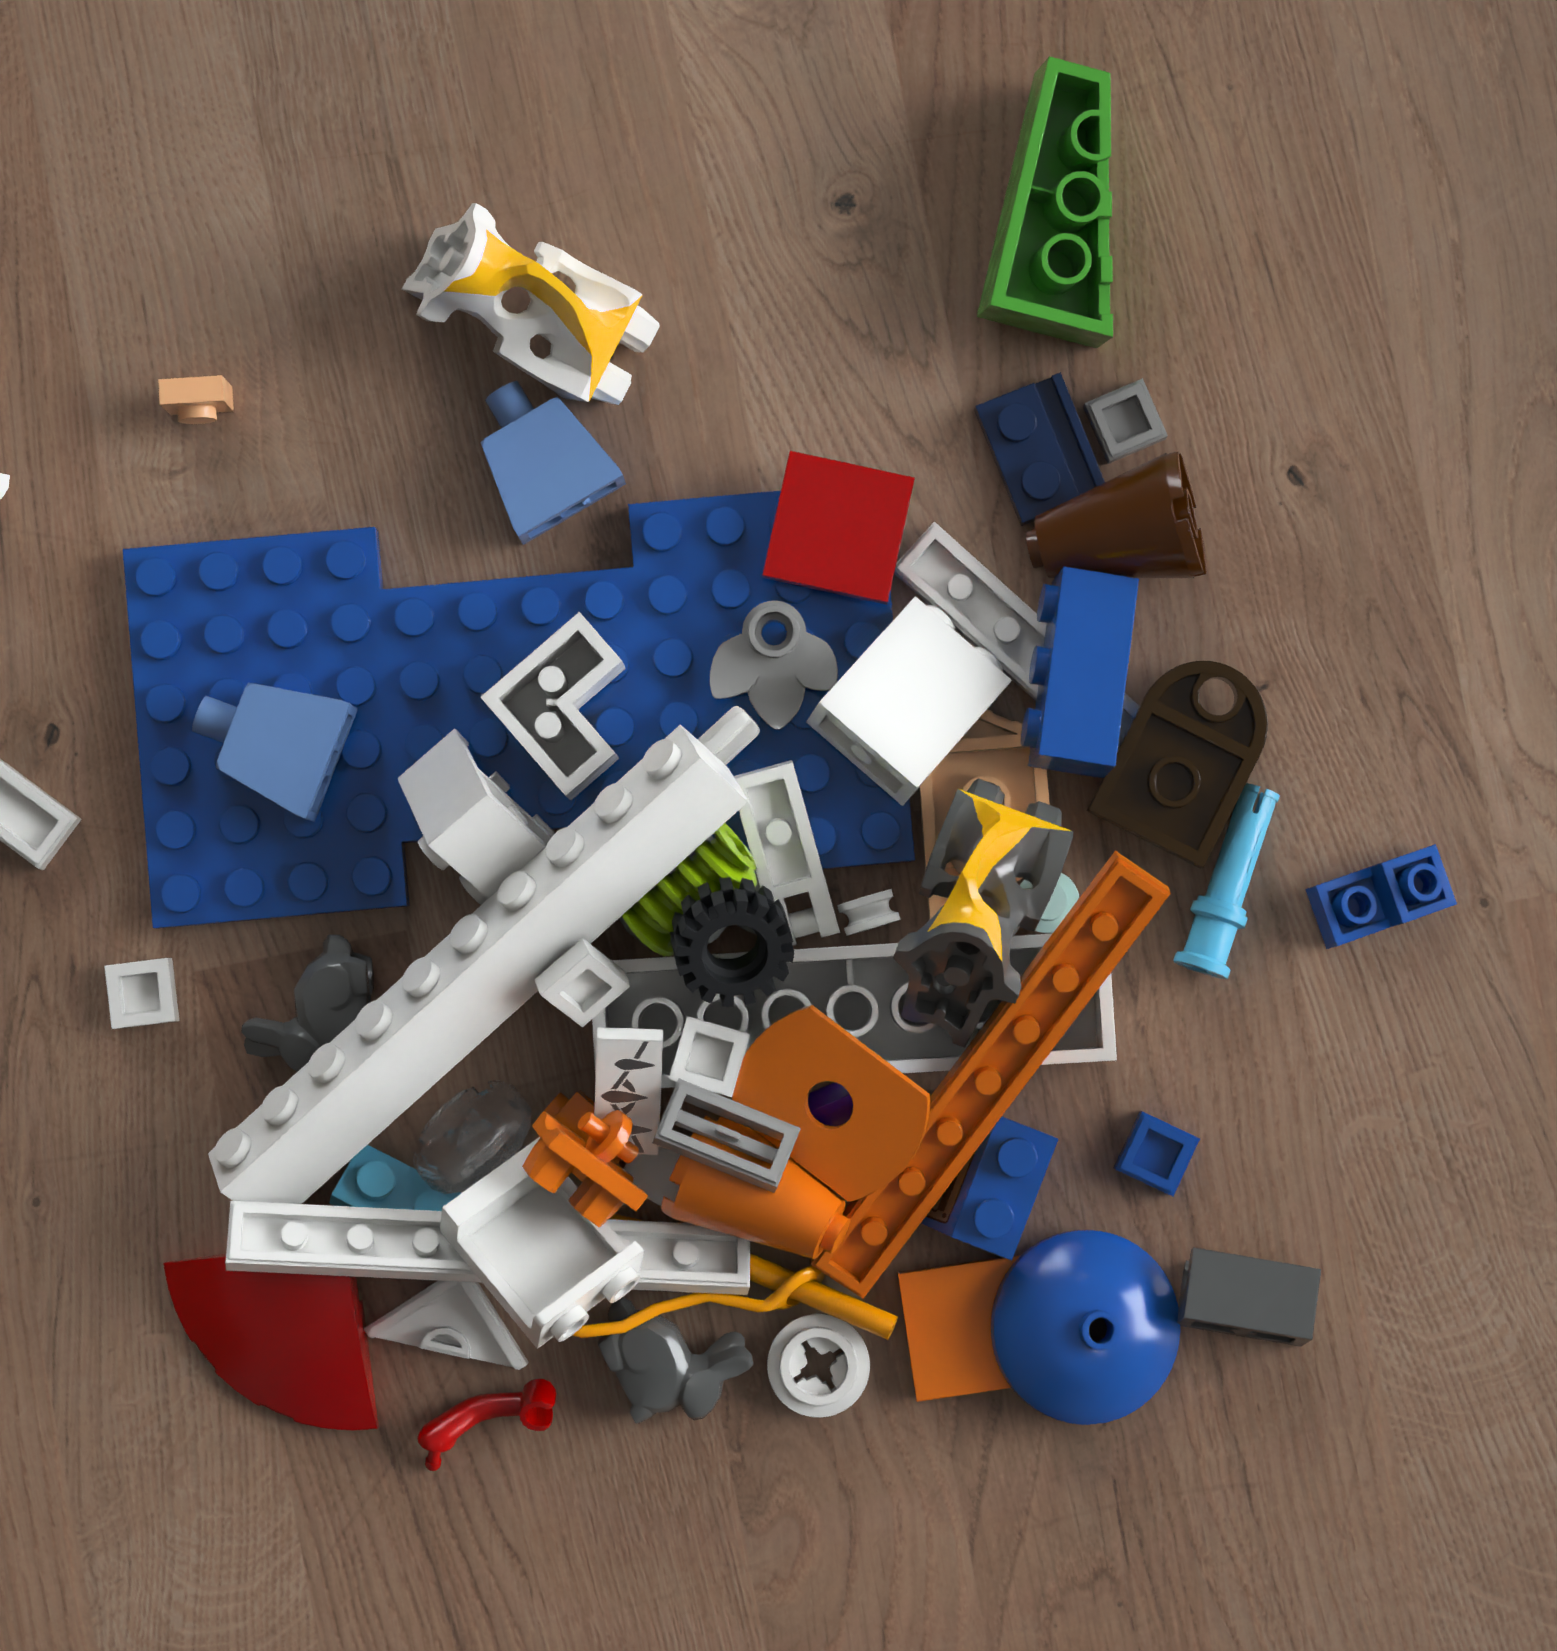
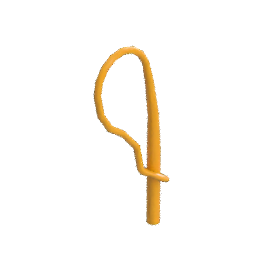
M614 1214L611 1218H609L612 1220L644 1221L618 1214ZM750 1253V1281L774 1291L764 1300L735 1294L692 1293L654 1303L621 1321L583 1325L572 1336L588 1338L626 1333L660 1314L706 1302L757 1313L775 1309H789L799 1303H803L886 1340L890 1338L898 1316L822 1284L825 1274L813 1266H807L794 1272Z

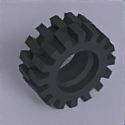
M730 877L719 878L721 890L712 893L708 882L697 887L700 900L696 901L688 894L681 901L683 914L674 913L672 919L674 932H670L675 962L679 976L683 975L685 986L692 993L699 988L701 1000L712 1003L716 993H718L722 1006L734 1007V995L742 994L745 1005L756 1002L754 990L761 988L766 997L776 990L773 977L784 982L789 974L786 962L793 963L794 959L792 945L794 941L784 908L779 899L774 902L772 891L762 885L759 891L756 892L753 880L745 878L741 879L739 889H733ZM726 926H748L757 934L755 946L748 953L737 958H717L707 949L710 936Z

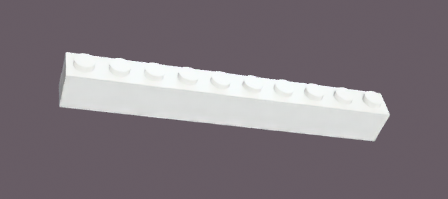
M681 724L665 739L654 743L647 750L641 761L616 783L603 789L595 802L568 827L557 831L550 838L547 846L522 869L513 872L505 878L499 889L472 914L461 918L446 938L425 957L414 961L407 968L403 977L381 997L364 1006L349 1026L330 1043L319 1047L313 1053L309 1062L284 1085L273 1089L266 1096L262 1105L236 1128L230 1129L222 1135L216 1146L208 1153L220 1192L232 1201L302 1204L538 992L539 990L534 980L580 939L583 938L591 944L749 802L729 768Z

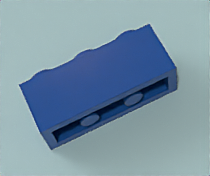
M1063 566L1052 581V585L1043 584L1038 603L1037 621L1047 623L1044 647L1035 646L1029 670V683L1038 685L1036 708L1026 709L1021 731V746L1030 747L1028 766L1104 778L1116 766L1139 585L1138 578Z

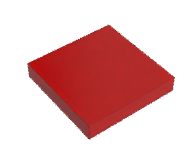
M790 451L762 577L887 605L915 477Z

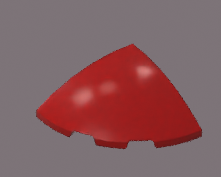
M226 1254L163 1263L168 1290L175 1311L191 1342L197 1345L204 1357L215 1368V1373L235 1391L258 1406L263 1405L301 1424L325 1429L352 1431L379 1428L368 1338L364 1331L366 1327L363 1300H359L356 1277L226 1271Z

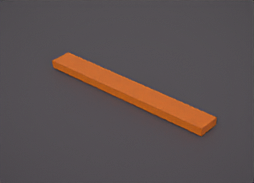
M1114 851L1020 976L1021 990L1016 1003L1002 1001L930 1096V1110L926 1131L913 1159L888 1185L871 1195L850 1202L844 1210L843 1216L851 1221L840 1245L833 1254L823 1250L816 1259L810 1258V1265L864 1299L1169 897L1171 892L1167 885L1117 851Z

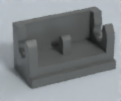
M1193 1247L1189 1261L1186 1260L1184 1265L1177 1323L1183 1327L1301 1347L1313 1339L1321 1269Z

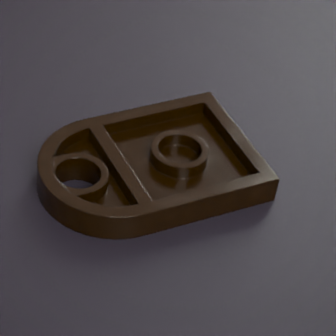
M1213 661L1184 663L1162 675L1144 696L1118 748L1116 766L1102 779L1087 811L1200 869L1204 868L1266 742L1268 731L1267 712L1263 699L1253 683L1238 670ZM1218 679L1226 682L1231 687L1234 694V703L1228 713L1213 715L1201 706L1199 691L1204 682Z

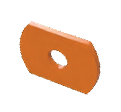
M813 1005L797 1009L780 1018L752 1043L742 1060L732 1096L733 1101L801 1128L790 1158L848 1202L862 1199L882 1189L907 1167L922 1142L930 1110V1094ZM824 1081H831L842 1085L849 1092L853 1101V1112L847 1122L838 1126H829L819 1122L812 1115L808 1106V1096L814 1085ZM758 1132L761 1136H763L765 1139H767L769 1142H771L773 1145L779 1148L781 1143L780 1140L765 1135L761 1132Z

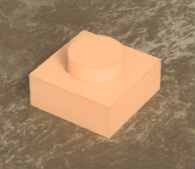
M222 375L158 379L160 406L171 416L178 415V422L212 423L217 421V413L234 412L233 389Z

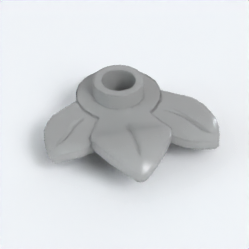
M782 601L763 602L754 607L746 616L742 634L723 642L717 649L710 670L711 693L715 699H725L748 692L749 700L757 714L770 727L780 730L798 713L804 700L805 688L828 691L837 683V661L827 642L806 632L805 622L801 614L793 606ZM771 622L782 624L787 631L786 639L779 645H769L762 638L763 628Z

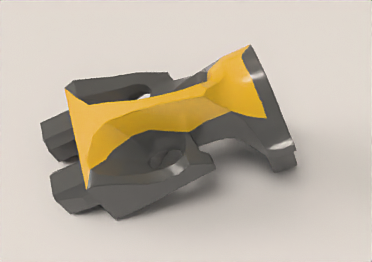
M981 779L975 780L967 792L957 789L933 847L921 883L920 895L930 898L934 894L948 899L917 932L908 933L899 941L893 957L904 968L909 978L901 1017L915 1023L926 1022L936 1024L948 1031L953 1044L964 1048L989 1001L997 999L1016 1003L1021 990L1020 974L1010 965L1011 938L1019 928L1035 932L1062 872L1074 832L1061 827L1062 813L1059 808L1038 801L1029 804L1026 812L1022 813L1002 805L1005 794L1001 791L1000 786ZM951 862L959 876L949 875L944 871L946 864ZM1015 877L1031 882L1033 889H1022L1017 884ZM943 973L944 979L951 985H940L936 980V975Z

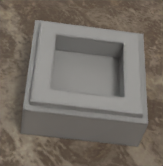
M1143 378L1088 401L1083 405V409L1108 464L1164 441L1168 437Z

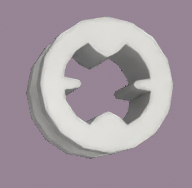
M892 889L837 905L839 913L846 914L849 919L848 926L844 928L846 936L901 920L899 912H894L889 907V900L894 897Z

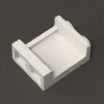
M915 596L821 699L806 723L903 806L968 730L997 700L1012 680L1003 673L1002 665L993 654L981 647H973L955 631L953 622L942 610L932 605L926 606Z
M540 1137L442 1207L440 1232L537 1349L553 1337L558 1342H562L576 1333L589 1319L587 1311L606 1298L610 1303H614L629 1293L640 1280L638 1273L645 1252L636 1241L627 1246L607 1222L598 1227L574 1209L568 1199L577 1190V1186L569 1177L565 1179L555 1193H552L528 1176L522 1165Z

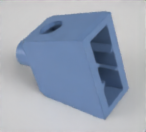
M513 381L500 387L485 399L501 429L481 441V445L512 527L523 545L626 485L624 476L616 463L558 397L552 398L534 409L519 382Z
M248 683L243 691L238 707L205 696L196 712L192 731L223 743L215 768L293 814L315 822L358 708L339 699Z

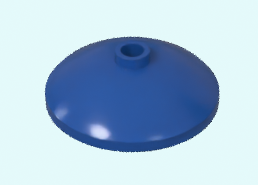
M1073 1230L1062 1232L1041 1240L1030 1247L1013 1263L1005 1274L998 1288L992 1308V1346L998 1366L1007 1383L1032 1408L1046 1416L1067 1423L1081 1425L1107 1423L1120 1419L1143 1406L1167 1379L1179 1347L1181 1332L1180 1324L1177 1323L1179 1307L1174 1290L1166 1274L1158 1263L1138 1245L1123 1237L1103 1231ZM1102 1318L1107 1325V1332L1102 1340L1094 1342L1089 1335V1326L1093 1320Z

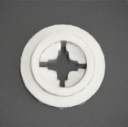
M814 1313L791 1320L778 1333L770 1347L767 1370L770 1384L783 1404L801 1415L821 1418L841 1413L858 1400L868 1382L870 1359L862 1336L850 1324L831 1315ZM807 1340L810 1347H815L821 1355L829 1351L834 1353L840 1348L843 1350L829 1366L832 1374L831 1380L835 1385L833 1389H830L827 1382H822L817 1375H812L808 1378L804 1376L795 1381L794 1377L799 1375L801 1369L808 1363L805 1355L806 1349L802 1344L804 1341Z

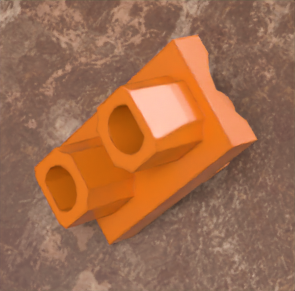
M619 1110L612 1111L602 1120L591 1112L585 1113L578 1122V1128L589 1135L587 1142L545 1111L533 1123L532 1127L540 1136V1139L534 1145L522 1165L523 1169L532 1180L552 1193L557 1191L574 1168L584 1173L587 1177L568 1201L574 1209L593 1224L601 1227L619 1210L623 1203L637 1211L647 1199L648 1195L646 1192L633 1184L634 1177L612 1161L617 1156L629 1164L639 1153V1148L628 1140L633 1127L632 1119Z

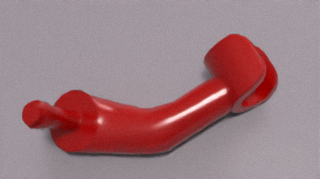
M534 1379L525 1384L521 1392L479 1394L451 1407L426 1423L417 1436L420 1446L428 1451V1456L425 1459L426 1468L430 1471L438 1470L442 1461L440 1457L441 1452L450 1450L462 1434L485 1420L497 1417L520 1416V1421L528 1429L545 1431L553 1421L552 1407L556 1402V1389L551 1382L545 1379Z

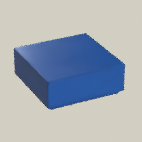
M1140 1111L1113 1168L1168 1195L1174 1196L1200 1138Z

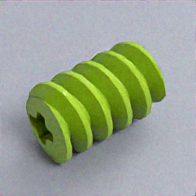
M726 823L713 833L715 837L713 840L708 841L706 839L694 850L695 854L691 858L686 857L675 867L674 872L666 875L652 890L646 893L622 915V918L638 939L654 952L662 956H672L674 954L670 932H674L672 926L674 913L683 914L681 901L688 894L694 900H700L697 887L708 882L713 893L721 890L719 878L727 877L731 878L733 889H739L742 878L753 880L754 887L757 885L754 872L757 867L754 858Z

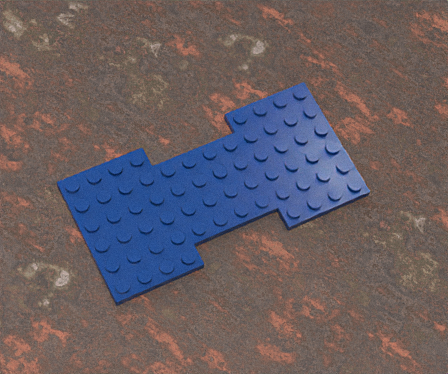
M781 490L628 504L633 567L383 589L379 532L376 527L123 549L153 928L160 929L410 906L404 843L418 842L423 837V834L397 778L454 728L469 742L468 749L478 769L488 778L496 771L510 785V789L505 793L531 817L538 814L552 830H559L568 827L595 802L603 789L620 780L643 759L647 750L654 743L665 739L680 724L696 739H699L732 707L739 706L756 722L760 732L726 766L732 775L735 776L782 762L793 761L823 869L915 861L910 799L903 806L900 805L806 723L818 703L830 690L818 691L805 688L804 700L798 713L785 727L776 730L764 722L757 714L749 700L748 692L731 698L715 699L710 688V670L717 649L723 642L742 634L743 623L748 613L757 605L767 601H782L793 606L801 614L805 622L806 632L828 643L836 657L838 682L893 621L891 590L888 604L885 605L763 578L762 574ZM580 612L623 661L626 669L578 709L617 754L619 759L576 797L570 800L481 699V696ZM771 622L762 630V638L769 645H779L787 636L785 627L778 622ZM248 683H255L339 699L358 708L315 822L293 814L215 768L223 743L192 731L196 712L205 696L238 707L246 685ZM737 811L725 823L750 852L740 813Z

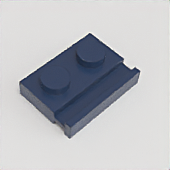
M1061 372L1036 384H1029L975 406V414L1021 526L1035 521V516L1105 483Z

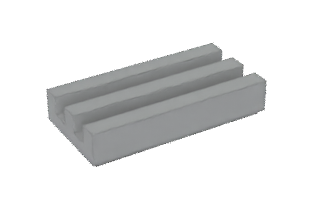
M679 1078L652 1143L775 1193L801 1128ZM684 1101L778 1139L781 1141L780 1146L776 1149L734 1130L683 1111L681 1106ZM674 1125H677L772 1164L770 1169H767L674 1131L672 1128Z

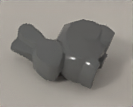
M328 935L323 942V953L307 965L294 988L296 1017L284 1023L257 1017L248 1019L241 1028V1032L246 1037L244 1041L246 1053L259 1057L281 1055L288 1066L298 1072L309 1062L311 1056L319 1047L330 1043L356 1019L362 1008L371 1002V994L374 989L372 958L353 952L351 944L343 936Z
M622 1297L611 1304L608 1310L609 1322L621 1321L640 1310H636L630 1300ZM661 1315L626 1333L601 1336L598 1341V1346L610 1371L616 1373L623 1390L632 1404L630 1414L636 1424L648 1420L656 1413L670 1412L678 1406H681L686 1415L693 1420L705 1418L715 1408L721 1397L723 1381L741 1375L753 1365L752 1354L745 1348V1338L741 1333L736 1331L726 1333L712 1344L706 1352L700 1355L691 1354L678 1326Z

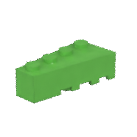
M1050 56L1034 73L976 317L1093 348H1098L1113 338V314H1110V284L1113 282V265L1109 245V219L1112 217V192H1109L1111 73Z

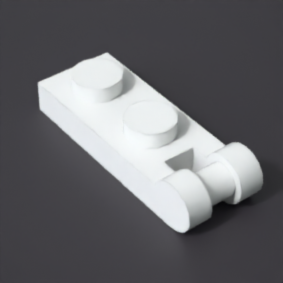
M790 760L733 776L749 801L739 810L750 853L757 867L756 874L760 888L762 885L772 891L774 902L779 899L782 904L794 941L792 945H797L796 938L820 932L821 938L840 933L793 761ZM809 892L813 907L789 914L784 898Z

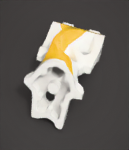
M472 203L458 222L434 230L422 261L415 272L407 278L402 287V290L422 300L416 313L417 316L426 321L445 322L455 310L466 312L482 321L498 337L493 350L494 353L538 380L560 397L589 402L592 398L616 405L622 402L631 384L632 375L609 362L618 343L623 344L634 352L643 353L650 346L660 327L659 323L638 306L642 297L640 292L583 264L565 251L544 242H538L534 250L538 257L537 261L522 255L512 249L502 239L495 229V220L491 214L477 203ZM559 271L569 276L576 285L575 293L552 273ZM514 287H521L526 290L531 299L527 310L518 314L508 312L501 303L503 294ZM535 335H541L551 343L550 355L544 359L535 356L530 349V339Z

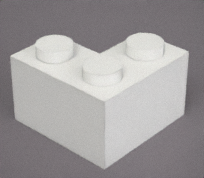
M578 612L485 692L481 699L570 800L576 797L619 759L617 754L578 709L626 668L618 655L585 617Z

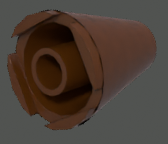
M1178 451L1158 456L1035 516V529L1026 531V543L1033 568L1044 566L1048 578H1055L1063 566L1131 578H1194L1205 575L1207 573L1203 537L1201 528L1197 529L1194 508H1196L1195 499L1181 453L1179 454Z

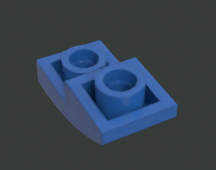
M1436 844L1305 889L1326 949L1340 946L1381 930L1457 905Z

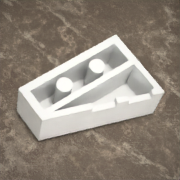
M454 728L397 779L423 834V837L418 840V844L424 854L439 869L445 870L450 865L461 874L459 879L463 887L482 905L499 889L505 878L513 872L522 869L544 849L555 832L538 814L531 817L505 793L510 789V785L496 771L488 778L478 769L468 749L469 742Z

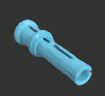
M1249 783L1245 784L1235 804L1206 895H1198L1197 900H1193L1190 910L1195 917L1184 950L1176 952L1173 960L1174 963L1190 970L1228 980L1231 971L1226 963L1238 929L1245 928L1248 920L1245 917L1247 911L1241 907L1275 805L1280 798L1279 794L1265 789L1264 793H1260L1253 813L1252 810L1260 786Z

